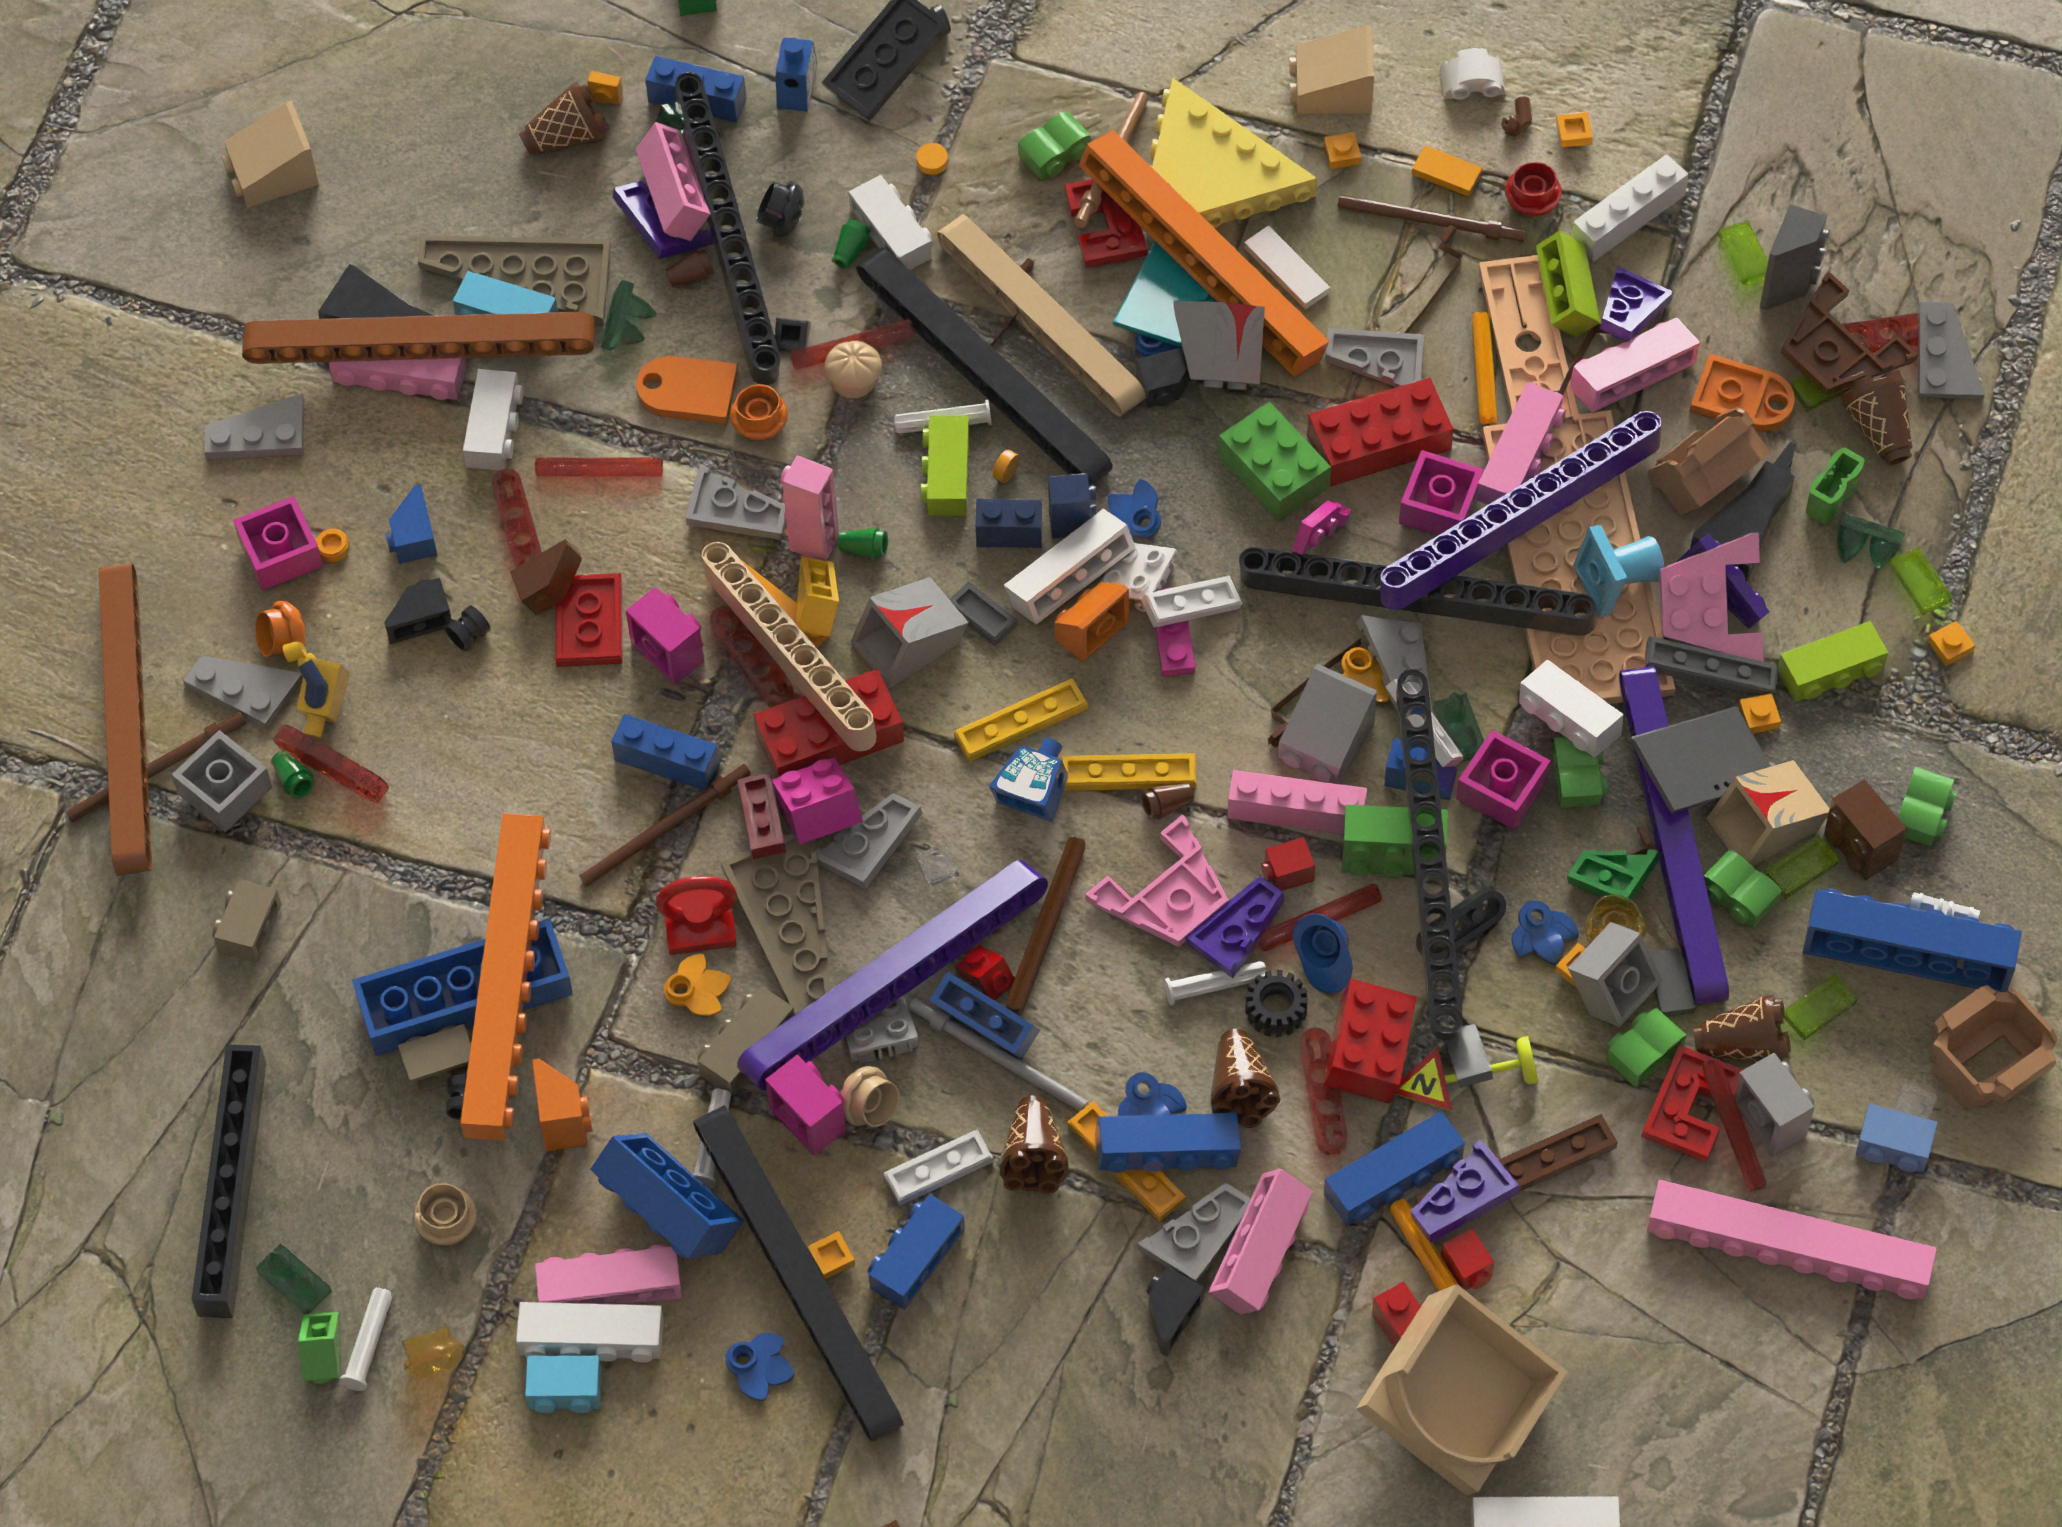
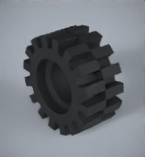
M1271 970L1265 971V978H1262L1260 974L1256 976L1255 984L1251 982L1248 986L1245 1012L1248 1014L1247 1020L1250 1024L1254 1023V1029L1259 1032L1263 1028L1264 1035L1269 1037L1271 1031H1276V1037H1282V1031L1286 1030L1287 1035L1293 1033L1294 1027L1299 1029L1302 1026V1020L1305 1021L1308 1004L1306 987L1302 988L1303 982L1299 978L1294 981V974L1290 972L1287 977H1283V970H1277V976H1272ZM1279 994L1289 1000L1290 1006L1284 1012L1273 1013L1264 1007L1263 1001L1269 995Z

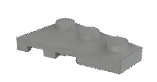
M1920 301L1918 305V397L1983 399L1985 394L1953 302Z
M1328 328L1327 339L1330 342L1326 348L1325 362L1394 387H1400L1421 380L1424 335Z
M303 393L205 425L204 453L206 460L303 455Z
M702 464L699 465L685 517L686 525L782 541L787 522L784 519V504L755 490L749 491L736 485L735 480L726 476L722 478L711 473L710 468Z
M1361 615L1356 623L1360 632L1364 631L1370 643L1367 648L1371 657L1376 658L1383 672L1381 679L1384 686L1398 679L1405 670L1417 669L1426 676L1429 688L1422 623ZM1410 681L1415 690L1420 692L1421 687L1419 684ZM1429 689L1430 707H1431V710H1432L1431 697H1430V689ZM1387 690L1396 712H1398L1397 703Z
M201 655L183 679V683L186 688L236 714L241 712L245 719L267 730L301 685L303 676L299 672Z
M892 793L862 816L863 822L858 823L847 832L844 830L833 837L834 841L824 849H816L818 866L866 889L923 814L921 807Z
M1224 1183L1192 1205V1209L1176 1220L1172 1219L1163 1225V1229L1152 1237H1146L1137 1243V1249L1164 1267H1169L1198 1283L1236 1232L1251 1198L1231 1185Z

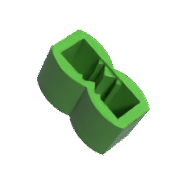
M1064 111L1050 119L1043 127L1037 128L1024 136L1017 143L1018 156L1040 180L1059 175L1066 164L1075 160H1081L1087 144L1091 142V137L1068 111Z
M1845 447L1838 450L1830 458L1827 470L1820 473L1812 482L1805 513L1825 525L1832 522L1839 515L1843 502L1851 498L1857 491L1864 466V458Z
M1555 737L1552 754L1560 808L1600 805L1602 795L1607 794V778L1605 774L1600 775L1598 766L1603 765V751L1594 758L1587 752L1576 748L1568 738Z
M1915 767L1898 815V819L1907 828L1904 838L1930 847L1934 837L1942 838L1948 821L1941 818L1944 809L1951 811L1957 795L1956 791L1951 790L1954 782L1953 779Z
M1728 850L1704 875L1709 901L1727 907L1730 910L1731 917L1739 924H1746L1754 928L1780 902L1782 889L1772 879L1755 870L1746 859L1732 850Z
M1657 1008L1648 1014L1645 1011L1639 1014L1631 1024L1633 1029L1625 1034L1621 1032L1616 1034L1607 1045L1609 1050L1606 1061L1636 1088L1648 1080L1659 1067L1675 1056L1678 1046H1684L1686 1034Z

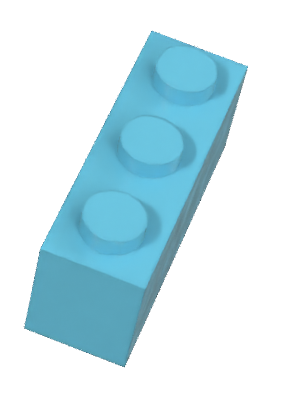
M467 271L453 299L455 315L558 312L555 297Z

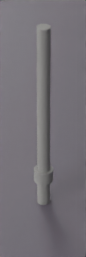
M914 998L910 1003L908 1009L929 1021V1026L940 1033L944 1031L1079 1112L1088 1106L1089 1101L952 1020V1015L940 1008L935 1010L917 998Z

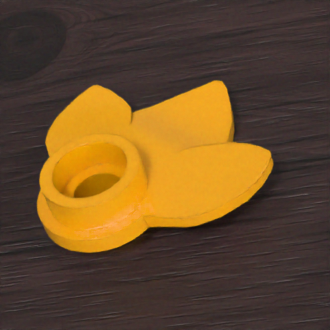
M1356 647L1346 652L1341 661V667L1344 672L1342 675L1377 690L1376 703L1389 702L1390 697L1381 679L1383 672L1377 659L1372 658L1370 652L1361 647ZM1357 663L1360 664L1362 667H1357L1353 664Z
M704 954L692 955L684 959L680 963L677 973L667 979L664 984V996L672 1005L686 1006L695 1015H716L722 1011L721 1004L717 998L729 987L731 976L720 971L706 969ZM679 988H684L687 990V992L684 994L675 993V991Z

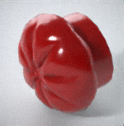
M1528 162L1520 165L1509 177L1505 185V196L1511 208L1529 217L1548 214L1559 203L1562 195L1561 185L1552 167L1541 162Z

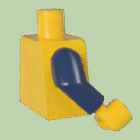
M300 642L286 644L283 646L286 660L289 663L297 660L298 670L303 676L297 703V711L306 716L302 734L321 738L325 721L332 723L337 721L350 673L339 663L317 659L312 653L307 654L305 646Z

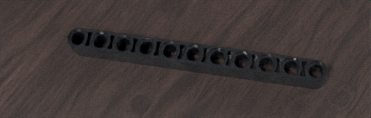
M685 72L680 74L675 81L674 100L690 158L710 211L707 221L750 375L757 384L770 385L779 376L780 354L703 81L696 73ZM684 91H693L694 93L686 94ZM693 117H698V118H701L702 120L694 121V120H691V118H693ZM700 144H706V145H709V147H707V148H702V147H699L698 145H700ZM714 171V172H716L717 174H715V175H709V174H706L705 172ZM715 198H721V199H724L725 201H723V202H716V201H714L713 199H715ZM728 225V226H731L732 228H731V229H723V228H721V226ZM729 253H738V254H740V256H738V257H732V256H729L728 254H729ZM738 280H744V281H747L748 283H747V284H738V283H736V281H738ZM754 308L756 311L746 312L743 309ZM754 335L762 336L764 339L755 340L751 337ZM768 363L771 367L763 368L759 364Z
M879 248L856 266L861 280L1068 475L1087 473L1089 486H1092L1113 469L1110 458L1095 442L886 248Z
M1250 547L1240 554L1241 580L1249 588L1386 608L1381 603L1380 587L1378 586H1380V575L1388 567L1387 565L1310 554L1301 555L1296 552L1261 547ZM1252 566L1260 567L1256 570L1249 569ZM1284 571H1292L1290 574H1282ZM1318 575L1325 576L1324 578H1321V579L1313 578V577L1318 576ZM1458 575L1408 606L1398 609L1578 636L1591 633L1596 625V603L1587 594ZM1349 580L1357 581L1356 583L1352 584L1346 583V581ZM1446 594L1456 595L1451 598L1444 597ZM1478 599H1487L1488 601H1486V602H1478V601H1476V600H1478ZM1513 603L1521 604V606L1512 607L1509 605ZM1545 608L1554 609L1551 612L1542 611ZM1577 613H1585V614H1587V615H1585V616H1576L1575 614H1577Z
M1409 669L1401 673L1398 678L1396 698L1429 1023L1433 1035L1440 1040L1447 1041L1455 1038L1461 1029L1462 1007L1428 681L1423 672L1417 669ZM1410 681L1416 682L1421 687V691L1417 694H1409L1405 692L1403 685ZM1416 714L1421 716L1425 723L1420 727H1412L1407 723L1406 718ZM1420 747L1425 749L1428 757L1421 761L1415 760L1410 756L1409 752L1413 748ZM1420 780L1426 781L1430 784L1431 790L1428 793L1420 794L1414 790L1413 784ZM1420 814H1429L1434 818L1435 823L1430 827H1422L1417 823L1416 818ZM1425 847H1432L1438 852V857L1435 860L1428 861L1423 859L1419 852ZM1429 880H1435L1441 885L1442 890L1437 894H1429L1424 890L1423 884ZM1431 914H1439L1444 918L1445 924L1442 927L1433 928L1427 923L1426 918ZM1441 947L1448 952L1449 957L1445 961L1438 962L1432 959L1430 951L1433 948ZM1439 981H1446L1451 985L1452 992L1445 996L1439 995L1434 991L1433 985ZM1441 1015H1450L1455 1020L1456 1025L1452 1029L1446 1030L1440 1028L1436 1020Z
M723 1105L693 1120V1125L703 1146L868 1439L873 1442L902 1427L904 1423L894 1401L728 1108Z

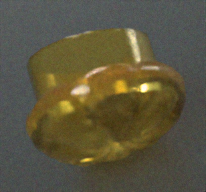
M1612 894L1600 898L1596 901L1593 910L1585 920L1584 929L1590 944L1610 922L1641 933L1643 939L1646 934V924L1637 905L1622 895Z
M449 1326L401 1341L408 1360L404 1361L403 1368L407 1374L417 1378L430 1377L454 1367L459 1363L464 1354V1344L460 1340L454 1341Z

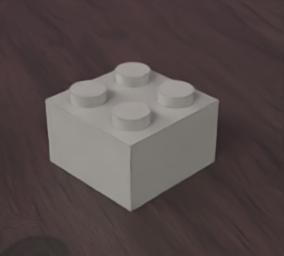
M220 730L172 774L177 794L224 832L272 788L267 768Z
M1612 922L1568 967L1589 1014L1618 1027L1622 1026L1663 981L1641 933Z
M1772 1053L1739 1073L1733 1104L1772 1156L1807 1136L1815 1107L1814 1100L1809 1091L1805 1088L1801 1089L1794 1080V1073L1785 1061L1781 1062L1777 1055Z

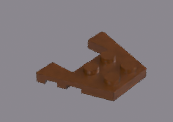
M1827 272L1823 277L1820 286L1814 292L1808 306L1790 332L1780 353L1825 395L1853 386V383L1861 378L1868 376L1874 378L1915 362L1918 353L1898 335L1873 354L1829 313L1849 293V289L1830 272Z

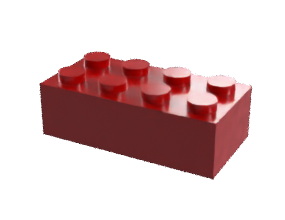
M1426 378L1308 414L1307 435L1312 447L1331 466V487L1417 461L1421 450L1436 455L1452 450L1454 429L1431 378Z
M878 668L845 680L873 714L876 743L868 750L856 751L851 749L805 695L753 714L757 738L775 778L781 777L786 772L797 771L811 766L819 760L835 757L838 764L842 765L904 742L903 721Z

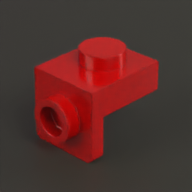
M980 944L968 952L955 965L960 976L980 986L984 995L994 1001L1013 985L1015 979L1004 957Z

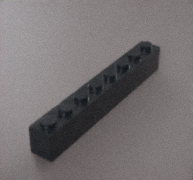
M226 1044L191 1299L198 1317L233 1318L266 1071V1060L261 1045Z

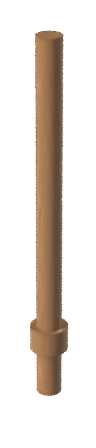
M1144 92L1137 93L1117 133L1126 142H1128L1148 101V95ZM1095 181L1090 190L1084 193L1080 201L1081 208L1074 220L1077 227H1086L1092 213L1098 210L1102 201L1101 194L1103 189Z

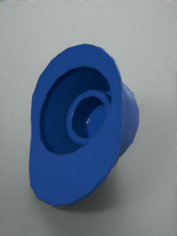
M1317 913L1304 916L1294 927L1293 941L1305 975L1310 984L1318 991L1327 994L1337 993L1347 986L1353 971L1352 959L1348 950L1349 938L1347 931L1340 923L1331 920L1327 916Z

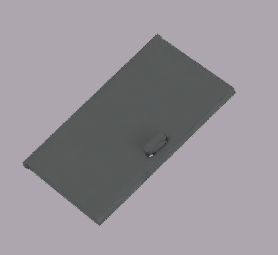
M1736 706L1630 738L1631 744L1671 814L1718 800L1735 777L1771 767Z

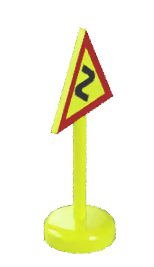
M1528 1036L1519 1038L1516 1042L1519 1059L1490 1065L1492 1074L1521 1067L1526 1084H1539ZM1437 1047L1401 1079L1395 1095L1453 1112L1447 1084L1458 1081L1455 1073L1444 1075Z

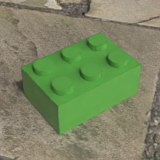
M1268 402L1219 435L1218 457L1278 521H1281L1330 488L1331 466L1271 402Z
M1346 804L1342 872L1355 876L1384 874L1390 878H1397L1402 875L1415 876L1408 808ZM1441 809L1446 853L1448 810ZM1420 814L1416 818L1417 823L1422 827H1430L1435 823L1434 818L1429 814ZM1425 847L1419 852L1420 856L1428 861L1435 860L1438 857V852L1432 847Z

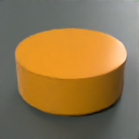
M928 143L921 146L916 154L917 167L927 175L942 173L948 165L946 149L937 143Z
M1009 449L1002 452L994 465L993 478L1004 484L1007 483L1018 467L1020 455Z
M327 529L316 538L322 560L338 562L347 556L349 542L346 534L341 530Z

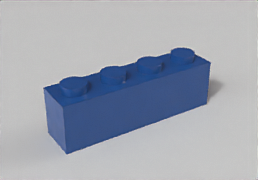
M1440 1111L1325 1178L1324 1195L1347 1226L1356 1220L1357 1222L1365 1221L1375 1212L1376 1208L1385 1203L1391 1205L1399 1200L1405 1191L1414 1186L1420 1188L1426 1185L1433 1178V1175L1439 1171L1453 1169L1456 1163L1463 1158L1465 1142L1444 1113Z
M1237 1113L1098 1117L1094 1134L1099 1171L1109 1170L1114 1173L1137 1169L1155 1172L1171 1168L1189 1171L1205 1167L1224 1170L1230 1167H1237L1241 1152Z

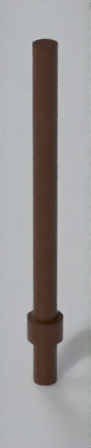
M1340 195L1338 200V207L1446 228L1452 225L1457 227V230L1486 235L1487 239L1499 241V238L1524 242L1527 232L1525 229L1504 226L1502 222L1489 220L1488 223Z
M239 712L218 725L214 722L205 727L202 734L147 764L148 779L195 753L219 730L227 735L245 725L247 722L242 713ZM109 787L66 810L65 814L69 821L72 823L109 802Z
M743 764L724 778L719 776L710 782L709 788L579 875L581 881L585 886L590 885L715 799L721 800L730 794L731 788L738 784L737 779L746 778L751 775L748 767Z

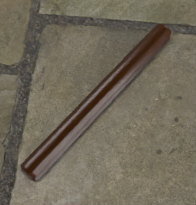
M1070 837L1066 843L1006 1000L1005 1008L1018 1016L1024 1011L1085 851V841L1083 839Z

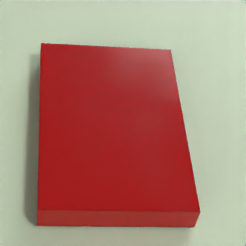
M621 573L574 576L565 599L555 605L556 667L623 664Z

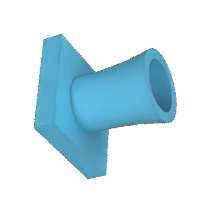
M1596 525L1588 528L1573 566L1587 594L1594 599L1596 612L1600 618L1612 614L1625 584L1659 581V569L1664 568V560L1661 549L1653 537L1647 536L1634 543L1613 549L1602 526Z

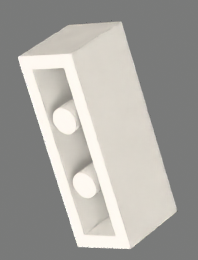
M879 175L849 191L851 212L859 222L865 224L871 230L869 236L878 248H886L909 270L932 259L931 245L934 242L927 228L920 227L914 211L909 205L904 206L900 200L898 190L892 183L888 184L882 175Z
M478 369L463 447L466 468L505 471L507 459H512L514 442L511 440L512 431H517L519 421L518 412L515 411L517 404L521 405L523 401V385H518L516 372Z
M1546 660L1521 681L1519 703L1528 713L1535 714L1546 722L1550 729L1561 733L1572 741L1579 750L1585 751L1595 758L1621 736L1623 714L1549 660Z

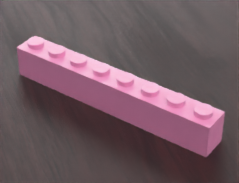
M1663 1180L1658 1181L1647 1228L1648 1232H1652L1662 1239L1670 1240L1676 1238L1688 1241L1692 1246L1698 1248H1707L1709 1246L1721 1249L1731 1256L1740 1257L1745 1255L1757 1258L1760 1262L1767 1265L1782 1264L1790 1266L1800 1273L1810 1274L1814 1272L1826 1275L1829 1279L1836 1282L1851 1281L1862 1284L1863 1287L1869 1290L1880 1291L1883 1289L1895 1292L1900 1297L1911 1300L1925 1298L1937 1249L1936 1247Z

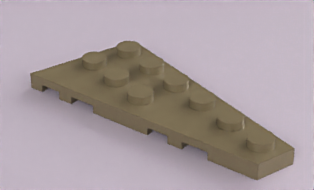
M420 235L417 261L419 269L461 282L467 271L555 297L558 312H585L594 317L595 323L604 325L611 252L610 239Z
M791 833L783 836L786 852L753 859L752 852L749 850L722 861L721 868L727 881L729 880L735 887L737 901L787 1003L794 1007L796 1015L829 992L831 988L816 840L814 839L800 845L794 834Z

